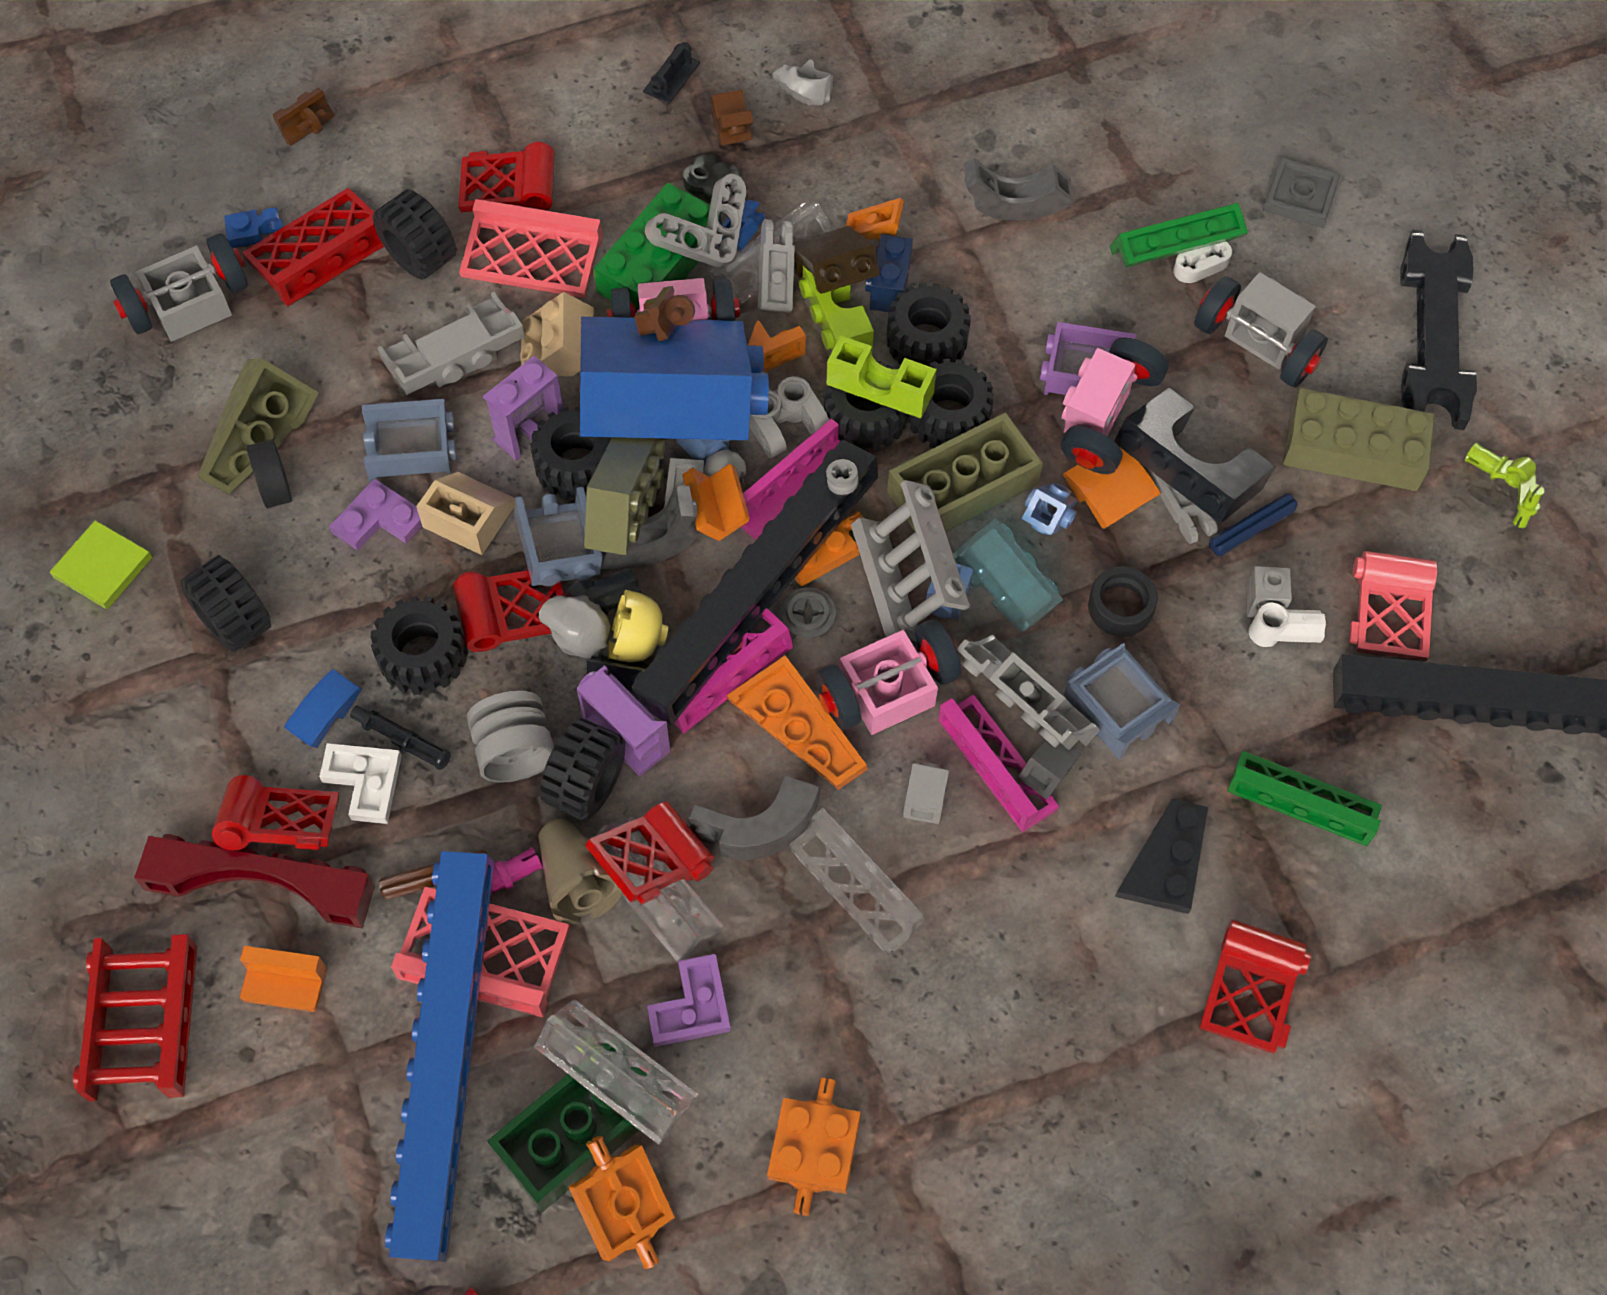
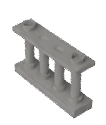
M905 480L901 483L906 499L902 506L882 522L859 517L851 524L885 637L904 629L911 643L916 647L915 629L919 622L941 606L966 610L970 605L935 503L934 493L930 486ZM911 516L916 532L893 549L889 533ZM921 546L926 562L902 579L898 563ZM931 576L935 593L912 610L908 593Z

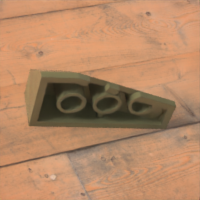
M263 358L247 359L230 392L197 477L226 494H230L253 472L247 446L274 439L276 447L281 445V441L305 421L319 392Z

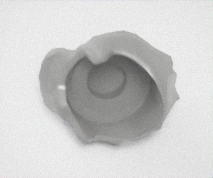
M809 59L802 67H792L784 64L772 73L774 81L778 82L788 95H791L793 99L800 101L802 104L807 103L808 106H820L830 101L834 75L815 69L812 59Z
M555 596L542 605L539 611V620L551 629L552 637L564 653L590 659L592 656L599 654L602 648L608 646L607 642L611 629L609 620L599 604L591 602L588 596Z

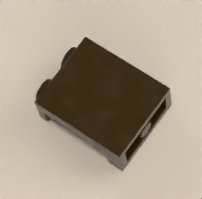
M850 226L792 243V246H795V275L799 278L803 277L804 266L813 274L816 290L820 294L861 282L880 274L874 244Z

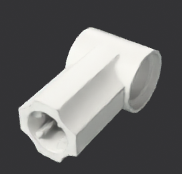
M1266 603L1261 606L1249 627V636L1254 643L1262 647L1273 646L1277 641L1321 643L1325 637V614H1322L1319 610H1289L1277 603Z

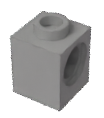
M1254 567L1246 585L1247 617H1255L1261 606L1266 603L1273 602L1280 604L1285 609L1288 608L1292 600L1290 568Z
M934 763L912 764L903 818L939 824L949 770L942 769Z

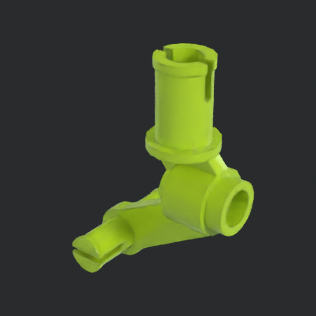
M1476 442L1467 453L1464 461L1488 473L1491 480L1496 478L1505 479L1511 487L1518 488V512L1513 519V524L1516 526L1519 523V528H1525L1530 517L1537 514L1540 508L1539 500L1544 493L1542 486L1537 490L1539 485L1536 484V464L1528 457L1508 460L1507 456L1500 457Z

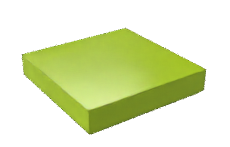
M95 520L51 569L50 574L54 579L108 610L152 559L149 551Z

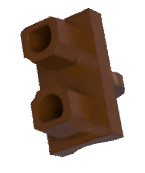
M316 88L310 93H303L298 97L297 102L286 109L281 108L273 113V118L285 142L290 146L311 132L314 134L320 133L323 130L322 125L335 117L325 99L323 90L320 88Z
M673 286L663 287L656 298L645 301L643 304L644 311L637 312L635 315L639 334L656 333L658 341L667 340L677 325H686L693 319L695 314L693 302L683 295L673 296L675 292Z

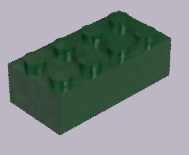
M613 1036L489 1138L487 1142L495 1155L543 1213L570 1190L568 1186L586 1176L596 1166L593 1156L586 1145L588 1141L602 1136L611 1155L667 1107L666 1100L660 1089Z

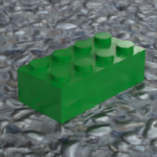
M667 182L594 267L596 292L611 300V289L628 288L630 302L635 306V313H637V310H640L638 284L684 280L699 261L655 246L647 239L645 226L651 218L658 214L666 213L707 228L710 204ZM721 212L719 213V216H718V220H719L720 224H721ZM659 224L657 228L661 230V236L669 233L662 229L663 224ZM686 232L684 236L685 243L690 248L695 249L697 247L696 237L694 234Z

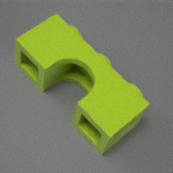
M803 266V279L799 280L800 291L804 299L809 298L811 303L810 312L814 323H820L822 328L821 336L825 348L833 351L840 335L870 345L873 350L874 329L863 305L854 308H841L836 305L837 303L850 300L851 285L820 294L816 290L813 274Z
M840 335L827 361L826 385L921 419L934 393L937 369L904 358L899 369L886 368L873 358L872 346Z

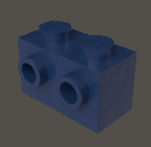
M881 234L879 247H875L880 274L867 279L865 292L871 293L870 310L889 312L890 304L896 300V295L900 292H906L911 265L912 238Z

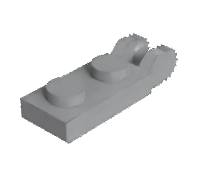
M764 219L761 227L762 244L760 245L758 310L789 313L793 309L795 246H792L793 226L791 222L783 221L780 229V244H773V221Z
M1145 467L1146 472L1161 492L1159 494L1174 521L1179 524L1180 532L1189 544L1197 542L1199 538L1197 529L1191 520L1193 516L1197 515L1199 525L1207 536L1210 537L1218 533L1216 522L1212 517Z

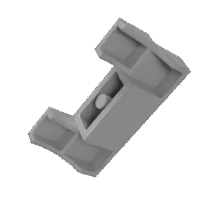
M493 292L490 293L491 299L474 307L470 304L465 305L467 316L415 340L417 348L408 335L405 334L402 336L403 341L386 349L380 346L377 350L393 378L398 380L406 395L434 381L438 387L458 381L462 376L476 369L488 366L491 362L497 360L496 351L525 338L523 325L515 313L506 308L496 293Z
M993 635L977 642H970L965 639L956 649L965 657L961 664L976 678L980 673H983L999 688L995 695L1009 708L1017 704L1024 711L1020 717L1035 731L1042 727L1043 729L1039 734L1053 747L1056 748L1061 743L1070 750L1078 740L1086 747L1100 732L1095 724L1091 723L1063 695L1014 652L1008 650Z

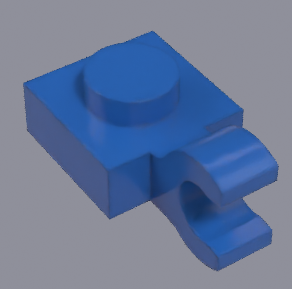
M747 200L744 203L737 250L742 251L758 230V226L765 219L763 213L755 212L759 206L758 201ZM729 216L722 223V226L728 229L731 226Z
M277 208L265 209L260 216L256 209L224 216L226 236L231 248L256 244L262 240V234H273L283 227V221L281 218L279 219Z

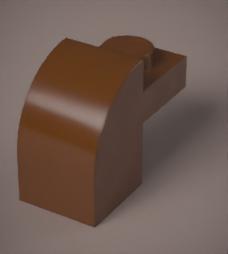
M743 90L712 95L709 102L720 145L752 140L750 127L753 124L751 110H746Z

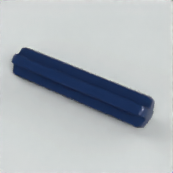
M1289 493L1280 496L1212 537L1209 543L1210 549L1213 550L1215 555L1222 556L1293 513L1298 506L1297 501Z

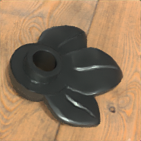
M704 153L695 157L693 165L684 169L682 180L688 192L696 195L705 193L712 199L714 185L719 179L728 174H736L739 177H742L743 174L735 165L728 162H720L717 154ZM728 184L727 186H725V188L730 191L729 197L733 196V193L728 187L730 186Z

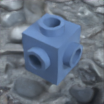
M1045 484L1037 489L1034 488L1025 502L1027 509L1022 519L1030 523L1031 527L1036 531L1052 536L1063 528L1068 529L1077 514V511L1073 510L1078 499L1070 495L1071 491L1061 484ZM1051 505L1058 508L1056 512L1052 510Z

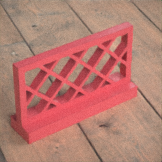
M475 199L473 206L474 219L459 271L461 277L558 294L565 292L571 296L586 298L598 247L602 245L604 237L599 219ZM481 227L494 229L498 236L485 244H482L478 238ZM517 233L525 234L529 241L513 249L507 239ZM548 238L555 239L560 246L545 255L538 244ZM503 242L510 253L494 261L488 250ZM578 244L590 245L588 254L578 260L575 259L569 250ZM534 247L541 258L525 266L519 256ZM565 252L572 263L557 272L550 261ZM484 253L490 265L481 270L470 269L472 260ZM513 259L521 267V270L513 275L503 274L500 270L501 266ZM546 264L553 275L543 281L535 280L531 272ZM577 269L582 276L580 287L566 285L562 278Z
M424 887L401 952L396 953L391 965L397 979L418 984L420 978H425L427 963L423 962L422 955L412 953L417 939L431 933L432 924L428 923L426 912L431 899L435 900L436 889ZM489 904L488 914L498 917L491 920L488 915L486 932L491 929L499 945L483 954V962L504 952L511 968L495 975L488 973L482 962L478 1000L543 1017L548 1004L547 996L570 930V925ZM424 920L427 926L421 928V925ZM507 920L519 922L523 932L503 942L495 927ZM525 924L532 925L534 927L527 929ZM544 929L558 932L555 944L540 952L532 936ZM528 939L536 955L515 965L507 949ZM550 956V959H549V962H548V965H547L546 962H545V960H544V958ZM540 961L545 971L541 986L525 983L519 972ZM515 974L518 980L510 979L509 977Z

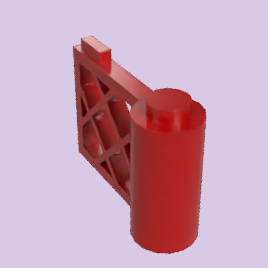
M534 142L527 145L524 151L488 154L487 151L470 152L468 157H462L458 201L460 212H473L475 200L468 201V196L477 188L485 193L478 200L545 211L549 210L553 199L555 151L544 142ZM516 163V167L507 175L499 171L505 164ZM483 166L486 168L477 178L470 175L471 167ZM493 175L501 179L491 189L483 185ZM507 186L514 189V197L500 198L498 196Z
M528 566L527 571L485 577L473 571L461 574L453 583V591L468 650L472 652H485L496 648L503 642L551 634V629L539 620V611L542 605L553 598L554 595L564 596L561 582L553 585L549 593L544 595L531 588ZM511 585L520 591L511 602L499 595L497 587ZM525 594L541 602L533 614L518 606ZM512 612L528 620L523 628L507 629L506 620Z
M238 775L227 784L211 834L213 841L221 848L231 851L245 848L249 842L295 845V848L319 850V847H328L339 803V792L263 787L259 780L252 776ZM270 801H284L289 804L276 809L270 804ZM313 804L328 805L318 811H313L309 807ZM298 811L305 816L294 822L287 818V816ZM273 822H277L282 826L276 830L262 829ZM315 824L322 831L321 833L304 832L302 829Z
M667 801L656 805L638 819L590 838L585 845L631 903L638 900L641 905L658 898L661 893L660 889L679 880L691 881L694 879L696 882L703 880L712 872L713 866L711 864L715 859L714 855ZM639 831L647 840L648 846L631 841V834ZM607 844L622 849L621 858L608 854L603 846ZM629 852L647 857L646 866L629 861ZM654 860L666 863L671 872L666 873L654 869ZM626 872L645 877L644 884L635 887L626 876Z
M1231 919L1223 937L1220 956L1199 1029L1272 1054L1276 1053L1277 1047L1284 1049L1291 1028L1290 1025L1284 1024L1295 981L1298 974H1306L1311 959V953L1305 952L1306 944ZM1226 966L1241 971L1248 985L1230 994L1222 979ZM1251 975L1260 977L1261 979L1254 982ZM1268 980L1284 985L1280 1001L1270 1006H1267L1257 988L1258 985ZM1220 988L1224 997L1216 1001ZM1251 989L1262 1010L1243 1018L1233 998ZM1227 1001L1238 1022L1228 1027L1211 1023L1210 1020L1214 1007ZM1278 1007L1276 1017L1274 1018L1271 1010ZM1265 1014L1272 1027L1269 1042L1255 1038L1247 1022ZM1241 1026L1244 1033L1235 1031L1233 1029Z

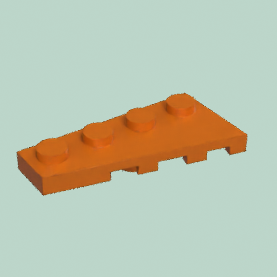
M786 655L726 695L732 704L836 789H841L868 770L867 764L832 717L825 712L821 702Z

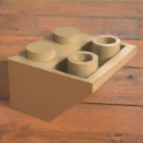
M562 292L537 311L522 320L525 338L521 339V365L535 355L558 377L574 376L580 372L581 316L594 317V307Z
M456 472L434 480L416 508L423 528L483 555L515 507V498L460 472Z

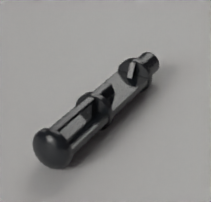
M356 705L350 713V718L361 723L364 730L369 731L373 729L390 738L391 743L402 748L403 751L417 756L435 766L438 770L444 769L451 759L449 750L443 749L422 738L416 732H411L380 715L375 710L369 712Z

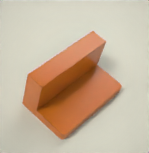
M728 464L711 477L693 467L682 474L685 486H690L691 498L697 504V517L694 521L697 531L717 541H721L749 522L750 517L735 466Z
M243 946L240 961L247 969L240 993V999L243 1002L310 1012L316 1011L327 971L326 965L319 956Z

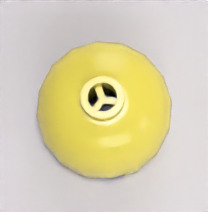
M625 590V595H622L612 624L613 638L617 640L616 643L609 641L608 659L627 663L644 661L653 654L657 645L663 646L665 644L668 626L662 624L663 614L653 599L638 592Z

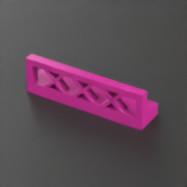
M832 418L743 493L750 520L741 528L755 540L762 534L767 522L774 520L782 511L786 500L799 491L808 474L814 473L822 464L826 453L831 449L834 450L840 443V440H838L839 424Z
M767 608L762 613V618L771 627L763 633L747 632L743 637L742 650L735 655H728L724 664L716 670L674 722L683 734L728 699L726 695L772 665L793 648L789 629Z
M975 695L970 696L959 704H956L953 698L940 705L938 721L1022 833L1059 809V805L1051 795L1048 799H1045L1031 787L1025 786L1023 781H1021V785L1017 784L1004 767H1015L1021 773L1027 763ZM972 708L980 719L979 728H975L964 714L965 711ZM983 724L985 725V727H986L988 730H983V729H982V728H983ZM983 738L998 742L1001 746L1000 756L994 754ZM1004 752L1008 755L1009 758L1004 757ZM1026 794L1039 796L1046 806L1038 811Z

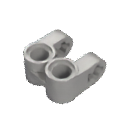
M792 376L782 380L777 390H769L767 411L769 413L767 415H750L749 428L769 458H773L787 451L784 437L779 429L782 422L797 423L802 421L812 435L829 421V417L809 383L803 378Z

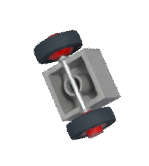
M222 233L206 239L211 253L210 260L212 265L211 263H206L199 248L194 246L136 271V275L144 289V292H142L143 296L139 289L133 287L126 274L110 280L111 287L117 297L113 303L121 319L128 318L137 335L153 328L147 315L148 306L146 302L148 305H152L171 342L232 316L223 292L214 277L218 275L219 278L223 279L232 293L244 290L248 287V283L242 270L245 267V263L238 249H232Z
M1261 272L1254 277L1240 295L1241 284L1231 277L1224 276L1202 298L1200 308L1195 317L1194 326L1206 334H1211L1225 319L1230 320L1225 337L1278 370L1284 365L1280 379L1287 385L1296 388L1309 374L1312 375L1322 361L1321 355L1328 341L1324 334L1315 329H1311L1304 336L1316 306L1303 296L1295 294L1275 279L1269 278Z

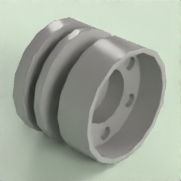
M508 691L487 697L470 708L466 716L469 730H471L472 742L477 745L475 754L481 777L487 781L498 783L513 782L529 778L544 771L554 746L550 731L545 728L547 725L546 716L543 713L542 701L538 695L528 691Z

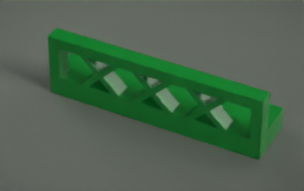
M1239 203L1120 233L1109 247L1112 255L1121 253L1127 268L1244 237L1248 230Z
M1243 750L1227 789V792L1366 847L1377 834L1381 820H1378L1382 808L1381 804ZM1245 764H1248L1250 766L1260 769L1261 773L1248 769L1244 766ZM1286 779L1288 781L1294 782L1296 787L1281 781ZM1322 793L1324 795H1327L1330 797L1331 801L1317 796V794ZM1351 808H1360L1362 810L1370 812V815H1365Z

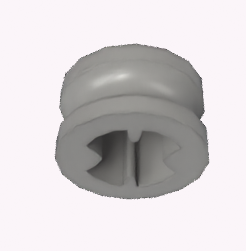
M840 459L828 466L826 470L827 483L832 492L845 495L857 488L858 471L853 462Z

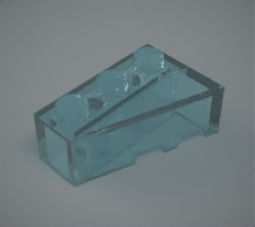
M997 518L992 520L953 553L955 563L974 569L971 585L975 589L981 585L994 597L991 604L1020 632L1030 628L1063 601L1055 583L1049 578L1044 577L1036 567V561L1033 556L1021 549L1014 540V535L1010 528L1000 523Z

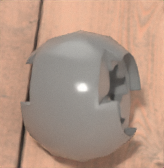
M728 449L718 451L709 456L703 468L704 474L711 477L728 464L736 467L740 485L744 482L747 472L745 461L738 453Z

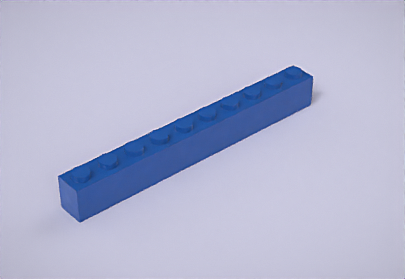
M441 851L440 862H435L433 867L432 882L433 885L437 886L435 901L431 900L429 902L427 911L428 923L432 924L430 939H425L422 950V960L427 965L425 978H420L417 988V1000L422 1002L420 1018L414 1019L412 1027V1040L416 1042L415 1058H410L407 1065V1081L411 1082L409 1098H405L401 1111L402 1123H406L404 1140H399L396 1149V1163L401 1164L399 1181H394L390 1196L391 1206H395L393 1223L388 1224L385 1234V1247L390 1249L389 1257L447 1261L494 871V861L488 854Z

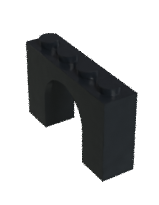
M1168 388L1127 416L1114 442L1221 524L1262 491L1276 466L1250 447L1246 448L1231 461L1223 464L1203 462L1187 454L1177 444L1174 437L1183 431L1195 406L1171 388Z

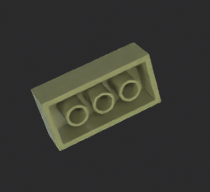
M1299 388L1290 409L1282 465L1417 491L1429 470L1434 414Z
M1003 413L889 470L887 493L899 508L906 502L901 487L903 481L907 480L930 486L946 532L1038 485L1043 462L1008 415ZM910 516L907 519V521L912 527V529L916 532L912 518Z
M611 438L587 486L584 548L626 555L631 543H637L641 524L645 525L647 521L649 506H654L657 489H661L663 485L664 469L659 468L660 459L663 460L665 455L666 439Z

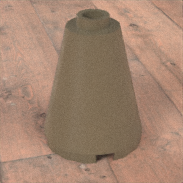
M559 818L548 821L539 832L538 838L549 906L554 918L559 922L574 925L581 923L580 917L591 914L593 919L602 916L619 901L622 891L585 847L588 839L572 821Z

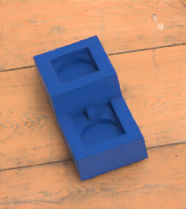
M332 669L303 699L284 728L309 746L317 748L336 718L343 719L362 688Z

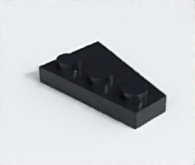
M1171 799L1115 897L1189 914L1192 908L1208 807Z

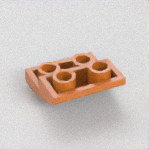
M1121 449L1123 452L1122 460L1112 474L1096 473L1079 465L1062 474L1080 503L1084 500L1086 501L1102 529L1110 526L1161 494L1143 466L1123 449Z

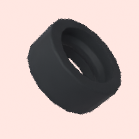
M274 439L248 445L249 460L264 506L268 509L292 502L291 491Z
M1125 566L1110 568L1102 572L1093 583L1088 601L1090 617L1098 628L1108 634L1120 637L1135 635L1143 631L1153 618L1158 600L1156 587L1147 575L1137 569ZM1112 587L1129 588L1136 592L1143 600V608L1135 616L1124 617L1115 615L1102 603L1103 593Z

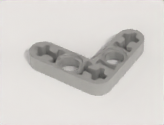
M728 174L715 183L707 228L670 214L661 213L647 222L645 226L647 239L655 246L711 266L720 267L731 262L737 250L746 197L744 181L736 174ZM728 184L730 185V190L735 193L731 197H729L730 191L725 188ZM720 212L730 217L731 226L729 229L724 228L718 220ZM663 224L662 229L669 233L661 236V230L657 226ZM686 232H690L696 237L697 247L695 249L690 248L685 243L684 236ZM720 244V251L724 252V255L721 257L719 256V251L715 249V246Z

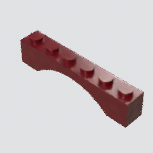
M164 834L162 838L148 836L134 876L145 891L179 897L198 888L219 882L236 880L262 881L283 887L299 895L314 907L327 923L361 929L364 927L375 888L369 874L359 867L345 866L344 869L333 868L328 863L315 859H310L307 863L294 861L292 857L281 853H272L271 857L258 855L256 851L246 847L231 851L206 840L199 841V844L185 842L183 838L172 834Z

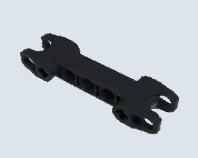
M1412 229L1400 267L1401 286L1416 288L1417 364L1407 363L1405 365L1401 381V401L1404 408L1425 412L1427 404L1441 405L1450 413L1452 427L1457 430H1465L1470 421L1473 401L1477 392V377L1475 371L1460 369L1458 292L1468 293L1473 280V255L1465 235L1455 234L1448 253H1438L1429 249L1425 244L1424 232L1422 230Z

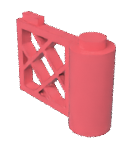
M1364 551L1361 557L1355 558L1353 564V578H1358L1360 589L1357 622L1352 621L1350 623L1349 643L1356 644V652L1427 661L1430 651L1432 597L1437 578L1436 561ZM1369 594L1381 595L1390 606L1378 615L1368 604ZM1407 599L1422 601V614L1414 620L1400 605ZM1392 610L1407 624L1395 634L1382 620ZM1367 615L1371 618V621H1369L1368 623ZM1419 621H1421V628L1417 624ZM1374 624L1388 638L1382 644L1366 642V630ZM1411 629L1420 639V650L1407 648L1398 637Z

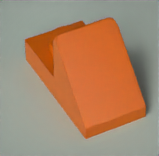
M900 197L849 213L846 226H850L868 240L876 238L880 242L881 234L896 236L904 201Z
M758 320L748 345L763 346L764 373L805 355L806 335L802 328L798 326L791 330H783L770 338Z

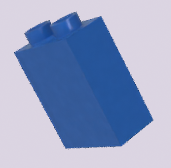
M581 316L580 437L748 440L750 415H767L769 380L768 374L763 373V346L747 345L743 321L691 320L686 325H677L667 340L658 341L656 333L640 335L635 318Z

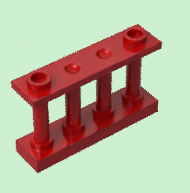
M188 934L172 935L171 948H167L165 952L113 954V949L102 938H94L93 950L88 952L86 958V969L90 977L80 1065H77L73 1072L74 1088L87 1101H97L98 1086L101 1084L154 1082L155 1086L168 1098L184 1097L197 945ZM165 968L168 971L167 985H164L162 989L109 992L111 970ZM162 1005V1008L165 1009L164 1022L160 1023L158 1027L105 1030L108 1007ZM158 1043V1046L161 1047L160 1062H156L154 1066L100 1068L103 1046Z

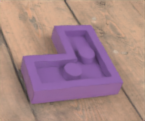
M373 479L329 526L333 535L357 551L379 527H382L406 544L423 527L416 506L376 479Z
M716 954L678 961L685 998L647 1006L654 1047L731 1032Z

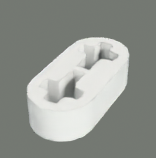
M1222 242L1178 254L1173 268L1175 277L1181 282L1193 283L1227 268L1232 255L1231 246L1227 242Z

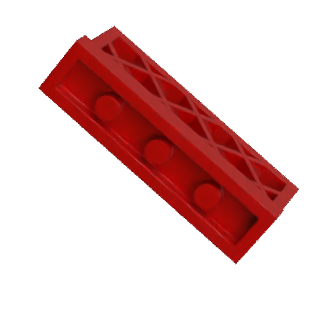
M346 188L242 252V255L277 291L281 301L288 307L383 248L384 245L379 239L374 226V211L354 192ZM348 201L352 203L350 210H337L338 207ZM334 219H347L346 226L332 225ZM356 219H364L358 224L354 225ZM317 220H326L324 226H311V224ZM338 235L332 240L328 241L329 236ZM291 236H299L297 243H284ZM307 236H321L319 242H306ZM264 252H272L270 259H256V257ZM281 252H294L292 259H279ZM302 252H311L301 258ZM285 268L274 275L275 269Z

